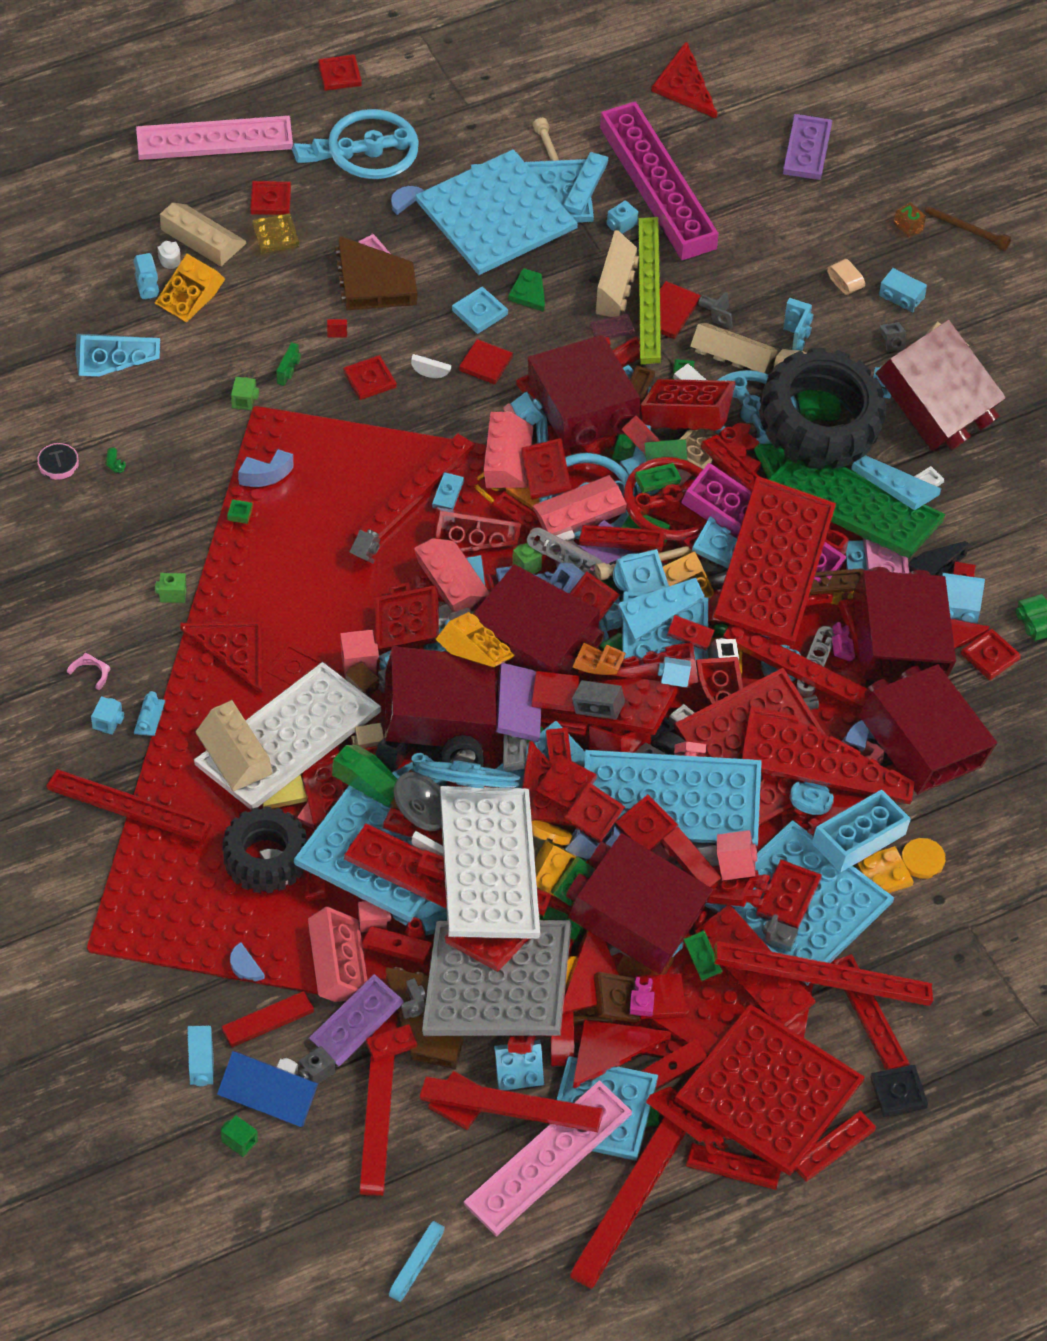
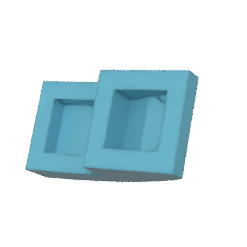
M314 139L312 144H294L292 147L297 163L321 161L332 157L329 150V139Z

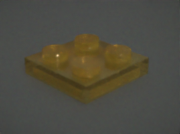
M291 214L252 220V226L261 254L299 247V240Z

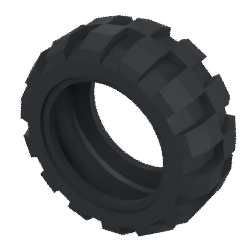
M811 348L807 354L798 351L786 357L768 375L760 398V420L763 429H767L766 435L776 449L781 447L786 458L795 463L798 460L807 462V467L822 469L824 465H831L832 469L849 465L851 460L855 462L861 459L871 450L872 445L876 443L886 418L884 393L877 377H870V368L860 360L856 363L849 359L850 354L839 350H836L835 353L826 352L825 348ZM808 390L830 393L841 399L849 407L854 421L839 427L817 425L804 418L796 410L791 397L799 392Z

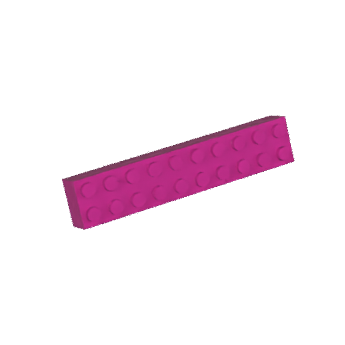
M636 101L601 112V131L655 217H658L659 225L680 259L685 260L716 250L719 233Z

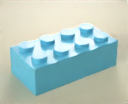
M880 790L817 826L812 844L841 873L906 835L911 818L883 790Z

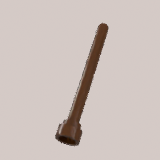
M930 206L925 208V213L995 243L998 249L1006 251L1011 243V237L1008 235H995Z

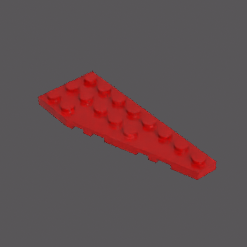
M641 678L589 681L622 686L625 703L617 719L576 714V712L541 708V716L655 735L679 690L676 685L663 684L660 681Z
M755 706L750 707L741 759L761 760V772L868 796L883 790L893 801L911 804L915 784L913 780L893 769L889 770L879 765L878 761L873 758L868 759L861 755L860 751L833 736L828 737L819 732L818 728L813 725L808 726L794 715Z

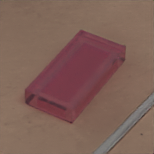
M628 314L590 322V328L594 337L604 335L605 338L609 337L610 339L634 333V327Z

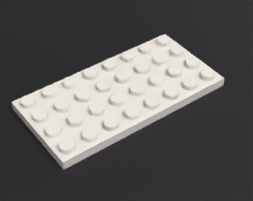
M322 662L246 720L270 758L272 775L233 792L207 750L194 759V762L199 769L249 809L256 808L355 732V727L365 725L381 712V706Z
M441 786L440 804L448 936L539 939L540 923L529 789L489 787L480 789Z

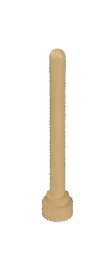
M536 119L533 122L535 132L541 135L551 161H559L548 134L549 124L547 119Z
M686 546L658 554L660 560L664 561L688 555L691 549ZM605 562L595 564L597 579L600 581L608 579L612 575L616 564L610 565Z

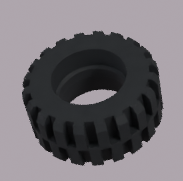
M264 806V809L252 808L251 812L248 813L244 811L239 814V819L235 817L230 822V826L226 828L222 843L224 865H226L228 875L232 876V880L236 884L241 883L242 888L246 890L251 888L253 892L261 893V891L273 893V890L276 889L279 891L286 889L285 882L287 880V885H293L296 882V877L300 878L304 873V869L296 866L294 863V858L307 842V834L305 829L302 828L301 822L298 819L294 820V815L291 813H283V809L276 808V810H273L271 807ZM264 840L277 842L285 848L280 855L271 859L254 858L246 852L249 846Z

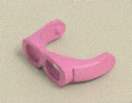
M84 653L83 656L75 660L68 667L67 673L72 674L77 667L82 665H96L102 672V677L95 687L97 690H100L106 683L108 672L111 669L104 662Z

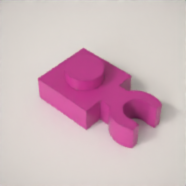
M838 622L832 626L833 633L835 634L832 637L834 656L851 661L855 658L853 639L848 638L850 629L848 625L841 628V623Z
M637 977L635 980L636 991L632 990L630 1015L653 1016L654 992H650L652 989V978L648 979L647 985H641L640 977Z

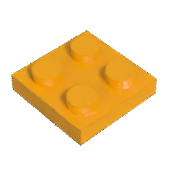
M896 846L875 852L855 864L857 870L888 893L913 886V879Z

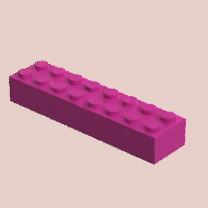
M708 463L688 488L681 503L707 521L711 516L716 520L715 523L722 528H727L731 531L730 534L737 539L751 491ZM825 542L816 572L839 570L846 556ZM814 577L815 580L821 583V578Z

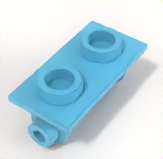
M150 691L146 694L134 734L155 736L165 704V700L158 699L155 692Z

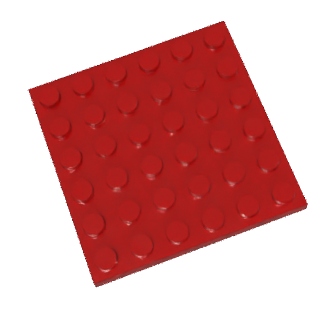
M784 668L674 724L677 733L685 742L706 744V753L697 755L698 757L741 759L751 706L794 715L800 718L801 722L808 726L813 725L818 728L819 732L825 734ZM761 772L759 826L795 807L789 797L792 786L799 782V780Z
M750 1004L678 1092L674 1101L791 1176L863 1083L865 1076Z

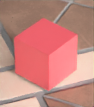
M373 630L341 633V655L345 677L350 667L357 666L361 662L374 674H377L379 653L378 645L374 643Z
M750 830L718 834L717 856L722 880L756 876L757 850L756 845L752 842Z

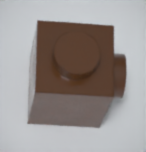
M362 662L347 670L345 679L368 697L378 690L379 678Z

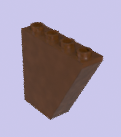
M338 237L339 245H335L336 257H340V260H337V270L342 273V275H339V286L344 289V291H341V302L345 303L346 310L417 305V287L412 261L345 237Z
M400 967L386 968V980L389 988L404 1003L411 1001L406 981L415 978L418 986L422 985L427 997L429 982L427 974L423 972H406ZM400 1006L396 1012L398 1013L401 1027L409 1024L417 1042V1047L409 1050L411 1059L456 1069L465 1036H423L424 1012L417 1017L404 1019Z

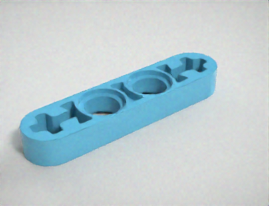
M435 1221L429 1225L393 1283L389 1297L399 1302L403 1300L440 1241L445 1229L443 1225Z

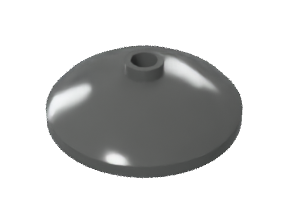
M408 772L400 776L394 785V796L396 804L404 817L421 829L429 831L441 830L440 786L429 777L420 773Z

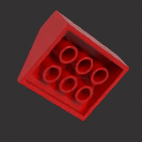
M657 379L641 404L642 421L645 425L651 426V429L670 428L677 430L689 428L690 430L709 429L711 431L722 429L727 421L735 381Z

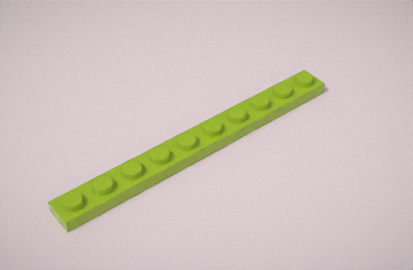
M658 217L639 218L641 364L661 363Z

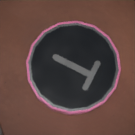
M55 443L48 445L38 455V468L44 476L45 474L50 476L51 479L56 480L70 477L79 466L76 450L67 444Z

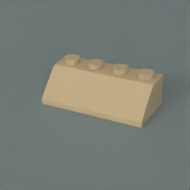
M171 203L160 213L162 231L219 266L226 263L246 244L244 239L186 204Z
M617 230L614 231L599 281L596 314L619 319L621 311L626 309L627 300H625V297L630 295L631 285L629 283L634 281L635 271L633 269L638 267L639 256H636L637 247Z
M709 323L697 325L690 346L696 348V353L702 355L709 353L714 355L713 359L725 362L726 359L731 361L734 367L743 369L745 366L750 368V371L769 373L776 360V355L780 352V349Z
M231 700L213 708L196 730V734L231 790L234 792L272 775L269 756L234 702Z

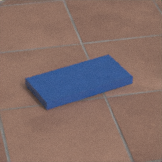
M232 1051L217 1095L303 1127L318 1083L242 1053Z

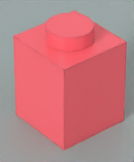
M368 901L358 902L360 933L368 932L371 926L387 930V921H391V913Z

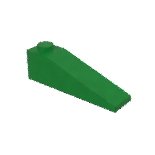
M346 745L333 759L332 776L391 809L390 804L394 798V785L397 778L376 755L358 745Z

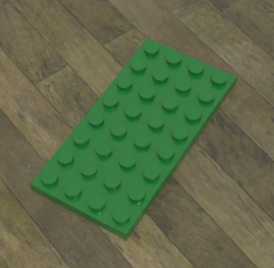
M789 459L768 479L836 503L831 519L832 523L907 558H910L941 525L946 515L925 504L913 510L860 474L845 467L832 469L831 465H824V468L816 469L807 467V462L798 460L795 463Z

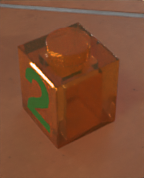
M909 202L896 211L894 225L910 238L923 231L926 215Z

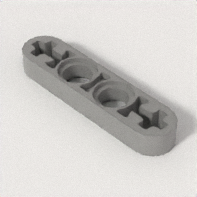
M541 528L532 529L528 535L527 543L533 549L560 563H572L584 573L588 571L596 577L595 569L592 571L590 567L593 564L602 563L599 558ZM537 535L540 536L538 542L534 540ZM546 540H549L547 546L545 547L544 544ZM558 544L561 547V551L554 552L550 546ZM577 554L580 557V561H571L569 555ZM584 559L587 560L584 566H582Z
M823 626L817 630L807 655V659L823 667L833 646L832 637L835 634L832 628ZM827 635L825 644L821 643L823 636ZM821 650L825 655L818 657L814 654V651ZM798 679L796 689L803 697L813 695L816 688L811 685L804 688L805 682Z

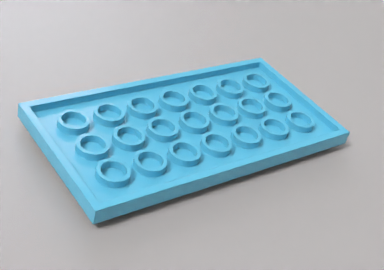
M585 751L584 768L597 775L593 785L625 806L618 819L649 794L678 824V827L691 842L717 844L718 834L750 830L752 842L758 846L761 760Z

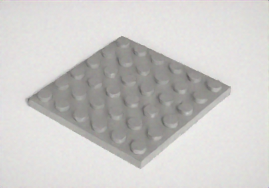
M436 921L422 1028L423 1036L560 1035L571 921H539V939L530 938L498 972L446 944L444 937L448 934V921Z

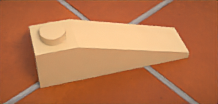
M709 429L689 430L679 439H686L688 458L686 461L697 465L701 469H704L708 463L711 464L713 459L700 446L702 441L714 435L719 436V434Z

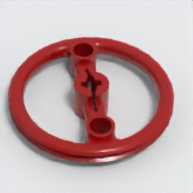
M673 457L648 460L636 467L626 481L624 500L629 516L641 529L665 531L666 540H684L701 533L707 522L706 519L689 529L669 530L658 527L643 517L649 513L650 509L659 507L668 513L677 512L688 489L682 490L678 485L671 484L664 488L663 494L650 496L647 493H639L636 497L633 496V490L637 482L635 473L638 471L674 463L677 469L689 472L697 478L703 469L689 461Z

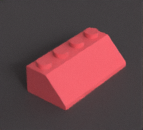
M512 412L490 413L484 464L486 488H527L528 481L522 447L532 445L533 425Z
M608 475L535 504L533 508L542 528L556 536L570 530L576 533L582 530V525H596L603 520L606 521L626 513V502L618 485Z
M432 538L414 548L418 563L432 584L436 585L438 593L452 612L468 607L470 611H474L490 594L455 541Z
M325 907L308 918L318 995L333 1002L347 1001L367 982L359 920Z

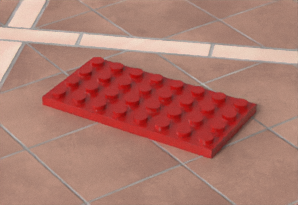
M757 476L713 618L794 645L836 503Z

